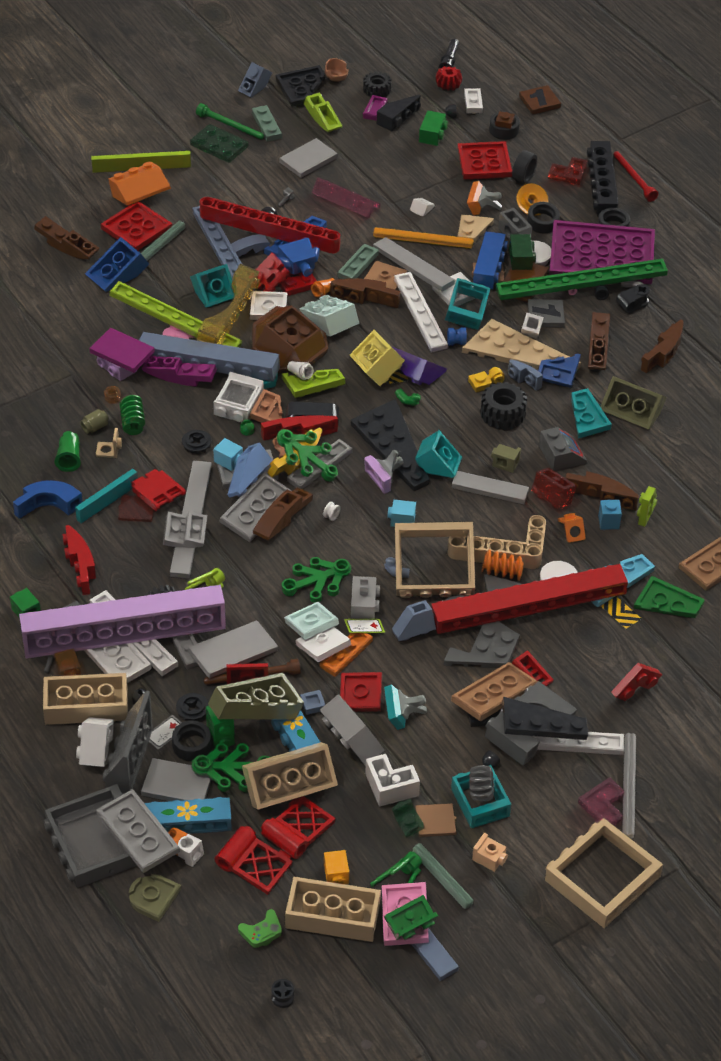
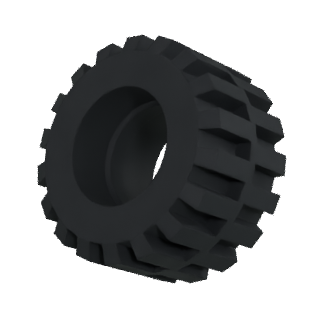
M498 382L496 385L491 384L482 393L481 418L490 427L494 426L495 429L503 428V430H507V428L513 429L514 426L518 427L520 423H523L526 415V393L522 391V388L516 387L515 384H508V382Z

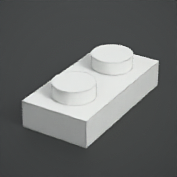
M465 89L466 112L472 114L482 113L481 90Z

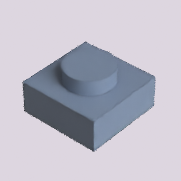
M320 690L300 694L304 702L303 708L306 715L321 712L320 709L325 706Z

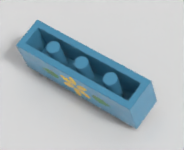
M301 710L296 719H271L273 729L280 733L282 744L289 748V752L320 743Z
M230 797L144 803L167 832L173 827L188 834L232 831Z

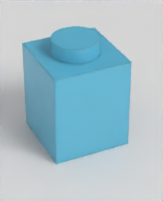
M224 438L213 449L214 462L233 471L238 457L243 453V447Z
M393 500L392 507L388 508L387 518H391V526L395 527V523H414L416 502Z

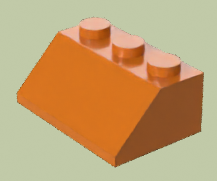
M145 162L143 166L130 168L127 172L116 173L114 177L108 178L112 197L125 205H130L171 189L161 168L153 162Z

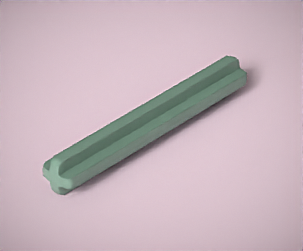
M181 220L176 222L142 251V256L148 261L185 229V223Z
M421 843L413 847L412 852L419 855L422 864L464 909L471 907L473 899Z

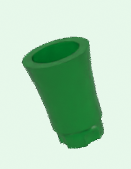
M66 431L59 440L58 452L54 463L61 471L72 472L81 465L79 455L80 442L77 433Z

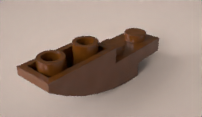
M46 216L35 224L34 230L47 238V244L65 254L76 258L90 259L99 251V247L76 231L68 232Z
M349 278L332 280L330 283V296L360 304L367 300L398 308L400 305L401 291L387 288L386 282Z
M592 313L588 369L606 370L610 314Z
M682 319L675 324L673 323L665 332L660 333L657 339L658 344L650 352L642 356L641 370L643 372H649L656 365L663 368L674 357L681 342L684 322Z
M588 471L585 476L571 473L566 474L564 491L597 497L600 500H620L621 508L637 510L639 495L624 484Z
M298 487L293 491L287 489L265 511L253 529V534L270 540L290 524L291 517L312 501L313 494Z

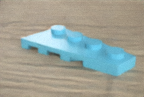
M643 554L620 561L628 580L627 588L652 573L655 569V565ZM613 597L591 602L598 608Z

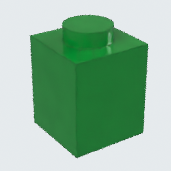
M28 588L10 596L11 608L19 618V614L41 611L40 602Z

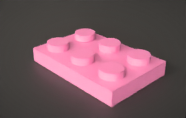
M426 882L382 885L384 946L429 943L428 929L423 930L422 927L415 930L416 934L407 940H404L403 937L396 940L384 918L386 914L422 895L427 900Z

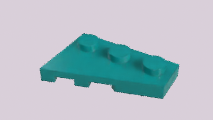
M588 388L571 393L578 438L611 429V422Z

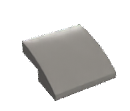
M168 511L163 545L184 548L202 547L205 539L207 515L188 511L187 516Z

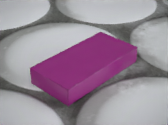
M372 95L363 112V118L377 121V111L387 103L388 98Z

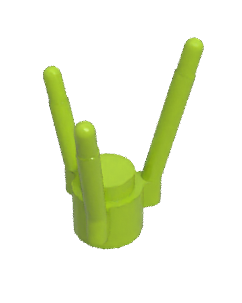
M215 568L204 575L188 581L187 584L190 586L186 587L185 590L193 589L204 582L207 586L221 585V588H223L222 582L225 581V576L220 569Z

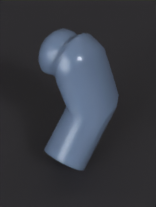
M388 557L385 560L384 567L391 576L396 577L395 558ZM402 568V578H409L410 568Z

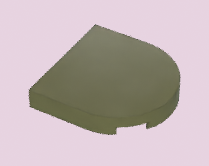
M151 874V876L143 878L139 877L130 886V904L137 912L159 922L180 892L181 885L157 874Z

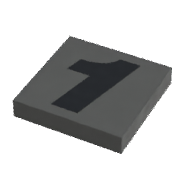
M528 299V313L544 317L541 327L564 328L563 300Z

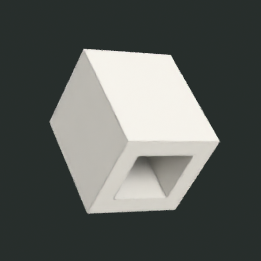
M526 313L521 333L537 339L544 317Z

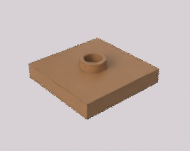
M375 261L364 279L386 282L387 288L398 290L394 281V275L407 273V270Z

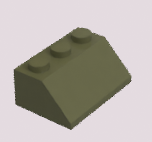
M613 376L600 407L606 413L650 430L660 415L667 397Z

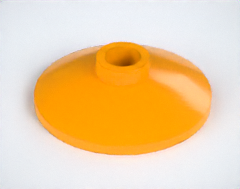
M529 183L519 189L516 200L521 211L528 215L531 205L537 202H548V196L541 186Z

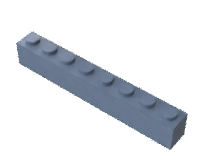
M143 332L139 341L155 347V352L151 356L179 357L182 363L215 364L216 372L229 374L233 372L274 382L280 369L279 354L148 332Z

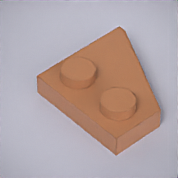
M263 389L249 418L261 423L281 419L280 395Z

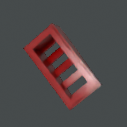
M528 650L511 663L532 678H534L532 675L537 673L538 676L534 679L538 681L543 678L545 681L542 684L545 686L554 681Z

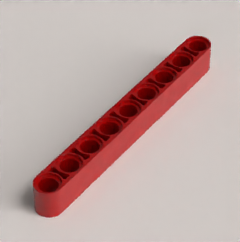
M212 197L200 199V217L205 220L287 242L309 238L312 248L318 247L320 251L327 253H337L340 251L341 235L335 230Z

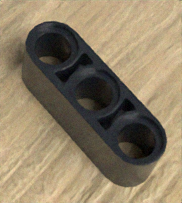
M290 402L286 407V418L323 415L337 416L339 421V407L333 403Z

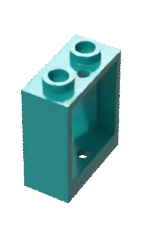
M457 278L445 320L478 330L483 318L490 288ZM457 293L482 300L479 312L476 313L454 306Z
M493 768L494 797L496 801L473 809L463 793V790L470 788V772L459 773L452 777L451 790L471 829L510 817L511 802Z

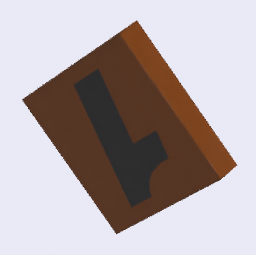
M548 85L519 92V97L532 115L561 108V102Z

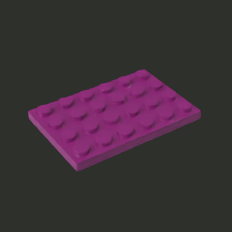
M554 220L549 275L654 260L655 229ZM653 278L639 279L637 281L652 285Z

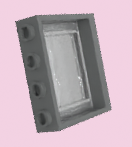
M117 784L45 810L46 819L43 820L44 827L47 832H51L52 845L54 848L58 847L60 851L58 852L59 860L62 865L66 864L67 869L65 871L70 882L73 881L76 888L137 866L96 812V809L122 795Z

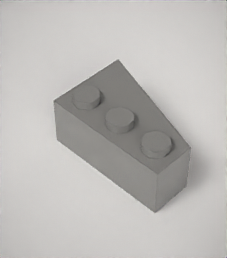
M339 694L320 709L324 715L322 718L323 722L328 728H331L330 730L338 739L342 737L340 742L347 750L351 748L365 766L366 759L378 756L384 751V748L368 727Z

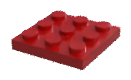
M506 141L458 143L457 149L463 179L512 177V167Z
M139 201L101 223L103 231L117 240L122 237L137 251L159 238L172 227L170 221Z

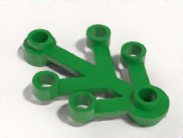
M282 429L278 432L277 442L285 448L286 462L289 465H295L299 459L302 468L301 474L309 477L313 472V467L308 464L309 460L322 470L321 475L324 480L331 482L338 475L337 467L327 465L313 454L328 455L332 450V446L329 443L324 442L321 446H307L298 443L307 442L313 444L317 439V434L313 431L307 432L306 435L293 434L287 429ZM293 448L298 452V455L293 453Z
M319 557L310 559V568L300 563L294 564L292 567L294 576L299 577L305 574L310 577L297 582L291 578L283 580L282 592L286 596H293L298 589L316 583L314 590L310 592V601L313 603L320 602L322 600L321 592L327 578L334 576L332 583L327 587V593L330 596H337L342 577L348 576L351 573V565L346 559H338L333 563L321 560ZM322 567V568H326V569H328V570H326V571H321V570H318V569H320V568Z
M224 743L217 744L216 748L207 756L199 755L192 761V770L198 775L209 776L218 784L217 787L220 791H228L231 781L226 777H222L215 770H222L239 784L238 788L242 792H248L247 786L242 785L243 783L246 784L245 777L237 771H243V765L253 762H235L237 759L248 755L249 747L246 744H238L236 749L221 762L214 761L218 757L222 758L227 755L228 746ZM261 756V757L258 758L257 761H260V760H263V759H266V758H270V757H269V756Z

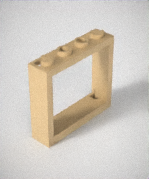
M473 522L395 523L396 596L410 598L420 595V597L428 598L432 595H440V597L474 595ZM467 536L468 584L402 585L401 537Z
M603 818L599 823H594L584 836L580 835L573 846L565 848L556 861L552 860L547 865L545 881L600 926L605 928L661 877L663 864ZM601 836H604L645 869L605 907L561 873L562 870Z

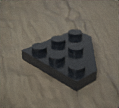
M318 65L276 74L275 77L291 107L303 105L305 98L317 91L325 80V73L321 66Z

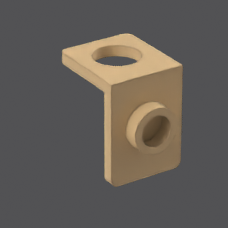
M118 428L114 430L113 443L98 442L96 457L117 458L118 450L122 447V438H119ZM103 447H110L111 451L103 453L101 449Z

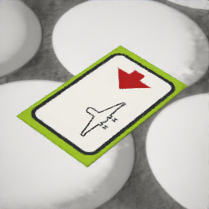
M344 619L349 633H385L380 619Z

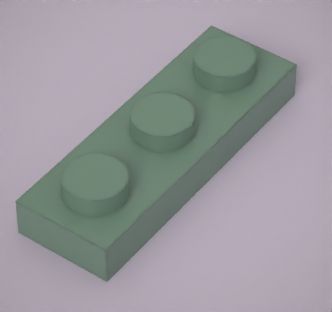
M268 106L252 108V115L264 134L265 140L268 142L282 139V133Z
M363 244L337 272V277L340 279L358 278L379 255V249Z

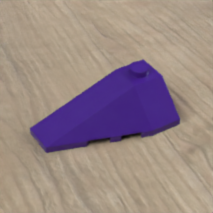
M392 347L405 360L400 370L406 376L412 378L411 382L422 385V382L431 384L447 370V368Z

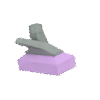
M392 450L385 460L375 459L371 455L364 458L365 471L384 494L391 491L393 471L404 463L402 457H397L398 452L396 450Z

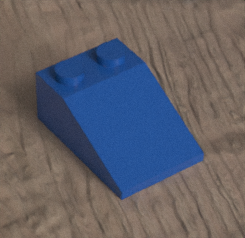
M120 237L85 274L105 292H108L118 281L125 283L139 276L149 263L140 252Z

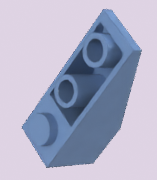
M260 442L248 446L238 457L227 494L229 498L236 495L238 497L242 496L247 491L246 488L258 480L257 476L269 468L268 465L272 458Z

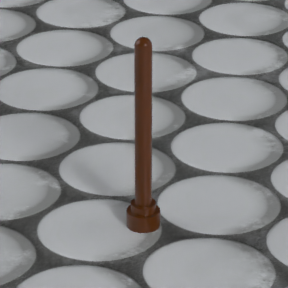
M298 658L291 659L285 665L268 667V675L287 672L293 676L301 674ZM227 674L217 675L210 679L205 677L203 682L205 685L227 682Z

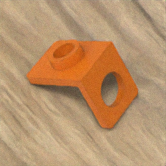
M575 513L565 514L562 518H558V521L565 526L567 542L586 539L582 517L575 515ZM574 526H578L580 529V534L577 537H572L570 534V529Z

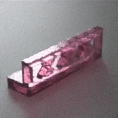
M318 177L312 190L313 194L370 218L373 208H380L381 203Z

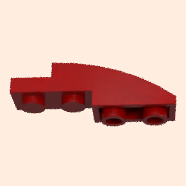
M66 525V533L63 534L64 545H68V548H64L66 560L70 559L71 567L75 566V573H80V576H76L77 587L82 588V595L90 594L89 579H96L93 556L82 536L70 525Z

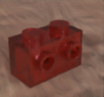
M548 467L536 472L531 491L537 494L539 498L551 503L553 507L560 509L571 505L577 485Z

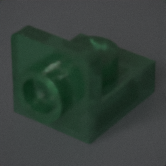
M411 799L401 801L392 807L395 820L406 838L425 828Z

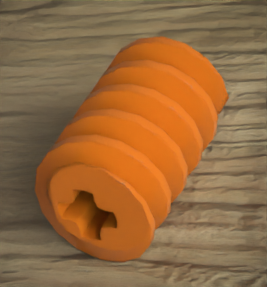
M488 549L484 556L482 572L486 568L489 575L494 570L495 576H497L501 571L503 578L509 573L510 579L517 575V579L520 581L524 561L522 562L521 556L514 560L513 554L508 559L506 553L499 557L498 551H495L492 556L491 550Z

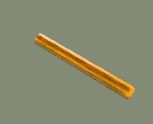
M375 227L373 236L376 238L387 237L393 240L470 249L473 247L472 238Z

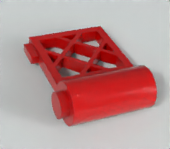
M302 796L301 798L293 799L289 803V808L276 819L265 820L261 826V834L290 856L298 859L305 852L309 844L335 823L336 818ZM305 805L310 809V812H298V808ZM286 818H296L297 824H288L284 820ZM299 818H311V823H300ZM314 818H323L326 822L315 823ZM300 829H312L313 833L307 837L301 833Z
M240 826L214 858L216 864L222 870L232 871L267 895L293 862L290 860L291 856L283 850L278 852L256 837L255 831L249 826ZM259 847L265 851L266 856L255 858L254 850ZM279 860L285 865L280 869H272L271 861ZM267 862L269 870L257 871L256 863ZM252 863L254 872L246 873L240 868L243 864ZM270 875V884L266 886L261 883L259 876Z

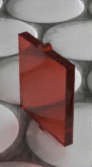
M122 495L121 505L118 506L120 510L118 520L152 522L155 510L138 496Z

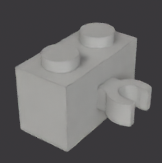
M353 576L351 619H375V612H379V600L375 599L380 597V585H376V577Z

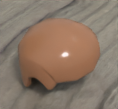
M336 58L329 59L325 65V75L327 78L334 82L345 80L349 71L346 68V62Z

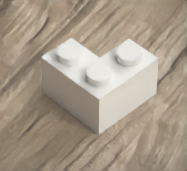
M89 717L82 722V725H79L78 738H81V744L77 747L76 758L79 759L80 765L104 767L108 763L109 742L113 739L114 719Z
M386 754L366 759L365 774L379 807L419 796L420 780L413 765L393 770Z

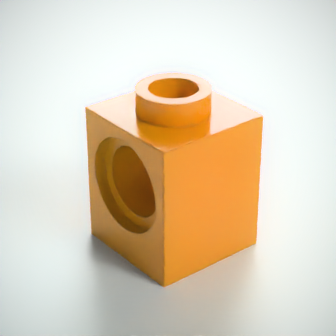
M346 850L324 852L326 881L349 884Z

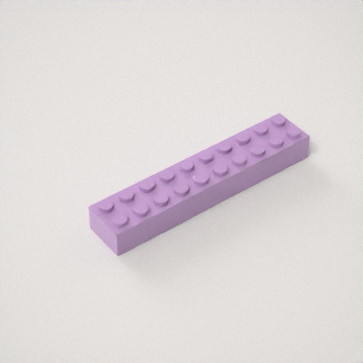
M221 585L19 614L25 658L226 629L225 602Z

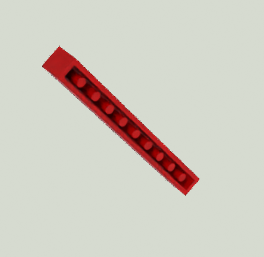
M621 564L608 565L584 572L571 573L565 576L552 577L546 580L533 581L527 584L514 585L508 588L495 589L446 601H438L432 603L431 608L437 634L623 595L627 592L628 580Z

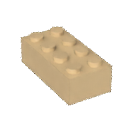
M126 673L44 677L43 713L45 725L82 723L89 717L114 719V721L126 720L128 714Z
M322 742L242 766L251 804L256 809L265 808L338 785L328 744Z
M293 877L285 913V928L373 942L380 907L381 890Z

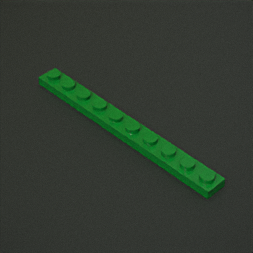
M663 259L501 282L496 283V290L499 299L505 300L666 276L668 270Z

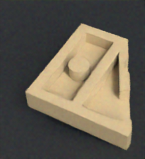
M461 215L458 237L472 238L473 243H475L486 232V228L493 225L494 218Z

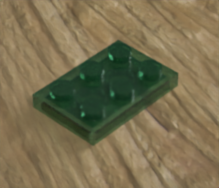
M211 124L207 125L190 140L191 146L228 163L249 147L248 141Z

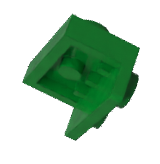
M422 895L386 914L384 918L396 940L402 937L404 940H407L416 934L415 930L421 927L423 930H426L433 926L438 914L436 912L433 913L425 896Z

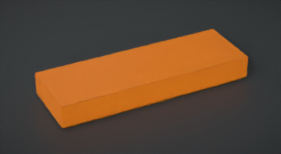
M350 633L347 637L350 639L351 645L322 660L320 668L336 677L373 641V636L368 633Z

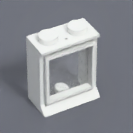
M230 372L225 385L213 402L214 415L238 422L250 420V413L264 389V381Z

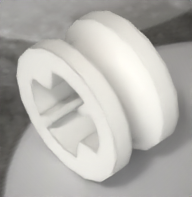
M329 502L324 509L323 516L325 518L329 517V520L334 521L338 517L341 507L333 502Z

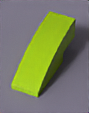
M320 92L305 98L304 105L325 131L330 132L342 128V124L328 101L325 102Z

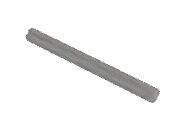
M626 733L624 738L622 833L630 839L634 838L636 735L634 733Z

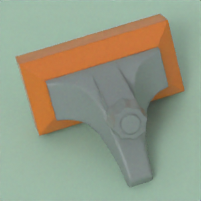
M476 181L472 183L467 205L473 216L480 214L481 208L485 205H491L501 210L502 205L497 200H500L502 195L500 192H488L485 186Z

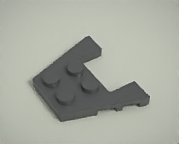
M499 621L478 625L481 629L471 652L468 653L450 647L444 659V665L462 664L464 667H468L470 664L481 665L482 668H500L510 662L520 634Z

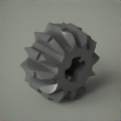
M485 765L472 767L469 774L471 798L479 802L491 800L494 796L492 768Z

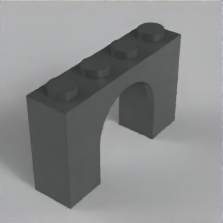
M539 681L534 686H529L521 697L517 696L515 698L518 701L575 715L577 711L575 707ZM503 710L500 711L496 718L492 717L487 722L485 737L521 765H525L536 755L540 743L533 736L504 733Z

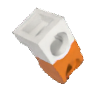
M171 828L168 833L180 847V852L176 855L183 858L186 864L193 867L204 855L202 840L178 828Z

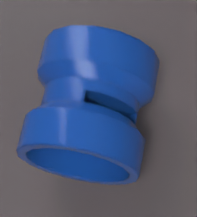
M466 327L457 330L454 328L447 329L448 346L455 345L456 343L460 345L467 343Z

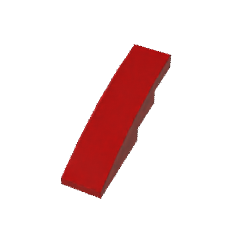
M313 415L262 422L261 436L265 441L277 437L278 432L282 429H287L293 434H306L309 430L314 431L319 427L322 429L321 436L338 432L337 416Z

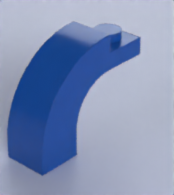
M60 481L36 482L24 487V495L13 501L14 515L20 519L37 507L51 505L60 508L69 516L76 511L75 507L83 502L82 493L75 487Z

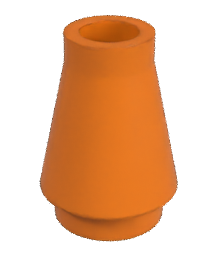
M335 279L315 281L311 286L313 295L315 297H322L329 293L330 283Z

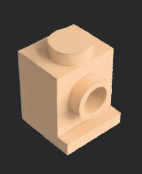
M484 833L473 848L472 860L495 872L498 866H503L507 859L506 846L490 839L488 834Z

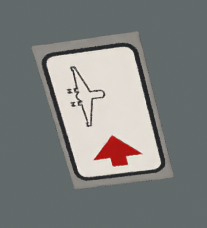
M171 715L153 729L149 742L157 749H160L172 740L173 730L182 722L174 715Z

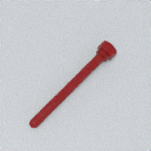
M615 151L614 157L642 188L644 197L649 202L656 200L659 195L658 191L654 187H649L618 151Z

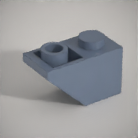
M252 62L238 91L252 98L266 87L272 72Z
M424 600L405 608L392 628V632L398 641L408 640L411 637L426 634L436 629L433 611L427 601Z

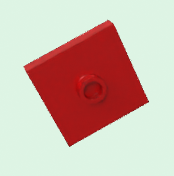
M382 672L341 673L340 696L354 712L381 711Z

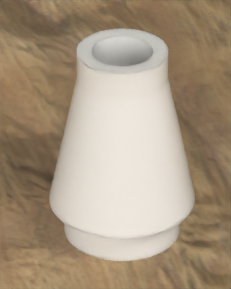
M290 361L287 366L288 371L294 373L302 380L311 378L314 372L313 367L308 362Z

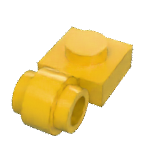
M493 367L489 370V375L483 371L468 376V382L477 393L485 390L486 387H490L492 383H502L505 375L500 368Z

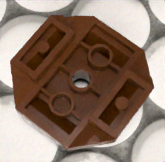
M292 305L286 307L276 306L252 325V350L279 354L280 369L278 374L290 372L287 369L290 361L308 362L312 365L328 352L326 333Z

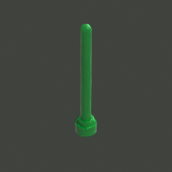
M200 103L196 108V115L200 117L208 116L258 139L264 138L263 133L217 114L203 103Z

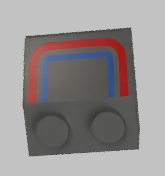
M559 427L541 431L539 447L553 472L587 464V459L573 435Z

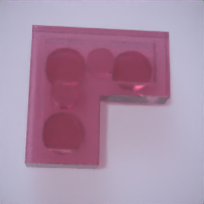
M609 777L579 797L578 803L598 823L605 818L614 826L622 820L623 815L612 803L624 795V790Z

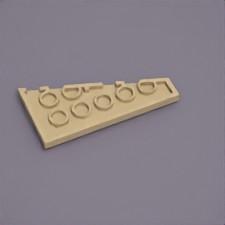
M493 319L462 347V353L468 354L473 352L483 358L486 355L505 363H509V360L513 359L530 365L536 370L539 369L541 360H553L563 356L564 358L569 357ZM579 362L577 370L580 368L581 362Z

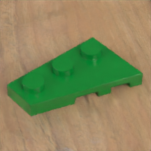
M651 576L634 603V609L696 618L704 605L705 599Z

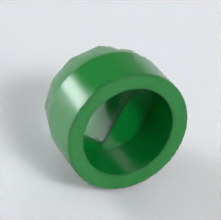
M251 420L241 422V434L250 436L255 432V426Z

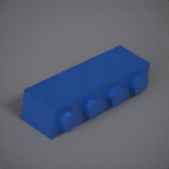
M485 232L473 273V283L484 285L490 289H493L495 283H498V272H501L502 262L505 259L504 251L508 249V241H505L506 234Z

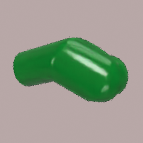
M401 388L395 391V395L402 404L411 406L419 404L421 399L419 394L413 393L411 396H407Z

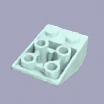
M324 295L319 298L320 300L308 302L304 307L299 308L301 313L322 329L327 336H332L359 324L356 308L353 303L330 297L329 295Z

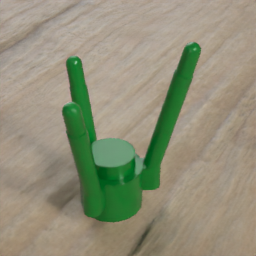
M408 852L404 858H401L398 863L377 877L370 885H376L388 875H394L400 869L405 874L412 873L408 883H413L416 876L421 872L418 868L422 864L421 858L415 852Z

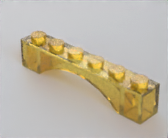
M243 264L239 265L233 274L231 285L234 293L233 302L223 312L204 320L198 330L196 341L223 344L226 337L225 334L230 333L233 321L236 322L238 320L240 310L243 311L246 306V300L251 299L253 289H257L259 286V271Z

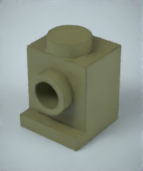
M499 444L497 448L494 447L491 453V458H493L492 466L513 473L520 462L521 448L514 449Z

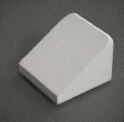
M423 198L413 199L410 211L420 216H425L435 205Z

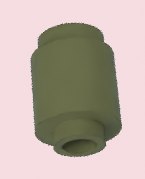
M97 409L83 417L80 425L86 434L94 433L108 425L107 421L109 418L104 410Z

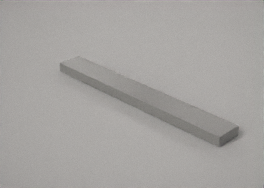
M193 461L182 515L187 516L188 511L199 514L203 513L212 468L211 462ZM175 547L170 577L190 578L196 547Z

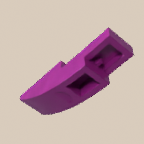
M150 356L145 361L142 370L168 382L186 386H197L199 381L212 382L217 368L215 364L182 363L179 357Z

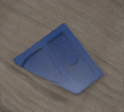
M575 354V356L567 358L563 356L553 360H541L538 371L543 375L542 381L571 388L581 354Z

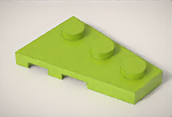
M339 369L317 370L311 378L302 380L296 375L288 376V373H282V380L295 398L345 384V377Z

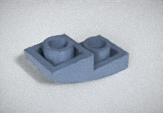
M257 234L237 240L231 245L237 256L240 257L251 249L255 253L262 251L270 243L265 235Z
M509 360L508 374L518 383L526 381L536 391L542 388L543 375L539 371L520 361Z

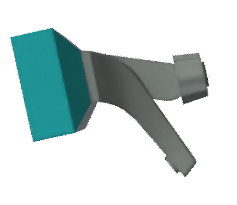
M392 684L384 687L388 719L397 730L405 728V721L408 719L409 714L413 712L427 713V708L423 706L426 703L424 695L407 697Z

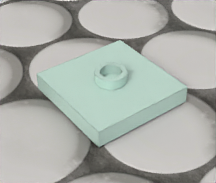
M319 602L284 617L285 623L304 640L339 624L338 618Z

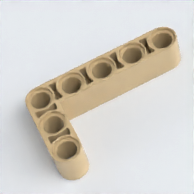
M534 515L529 519L526 542L473 536L474 562L483 563L484 556L489 549L492 556L495 551H498L499 557L506 553L507 559L511 554L514 555V560L521 556L522 562L524 561L523 568L536 569L540 567L546 528L545 518L540 515ZM467 536L449 537L447 553L451 559L467 561Z

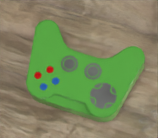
M270 909L266 913L265 920L255 925L241 923L238 926V932L252 947L257 948L269 945L272 940L280 937L282 928L275 911Z

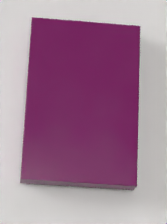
M113 328L106 331L89 348L91 354L133 373L155 352V347Z

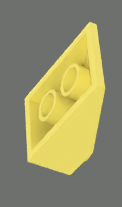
M375 330L350 354L352 359L379 386L386 383L390 376L400 369L405 361Z

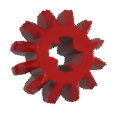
M443 66V68L438 69L435 79L437 87H441L442 90L447 89L448 91L459 88L462 82L460 70L450 66Z

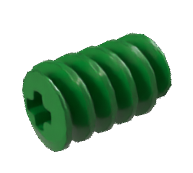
M128 395L120 402L122 426L125 433L138 435L142 433L145 426L142 399L137 395Z

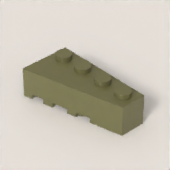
M284 673L217 686L208 703L218 719H296L304 704Z

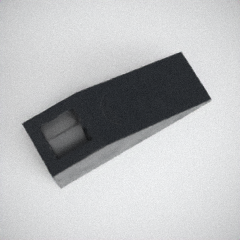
M421 95L386 103L377 111L376 124L393 131L420 109Z

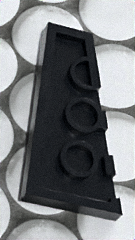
M507 697L502 699L505 734L587 740L588 728L586 718Z

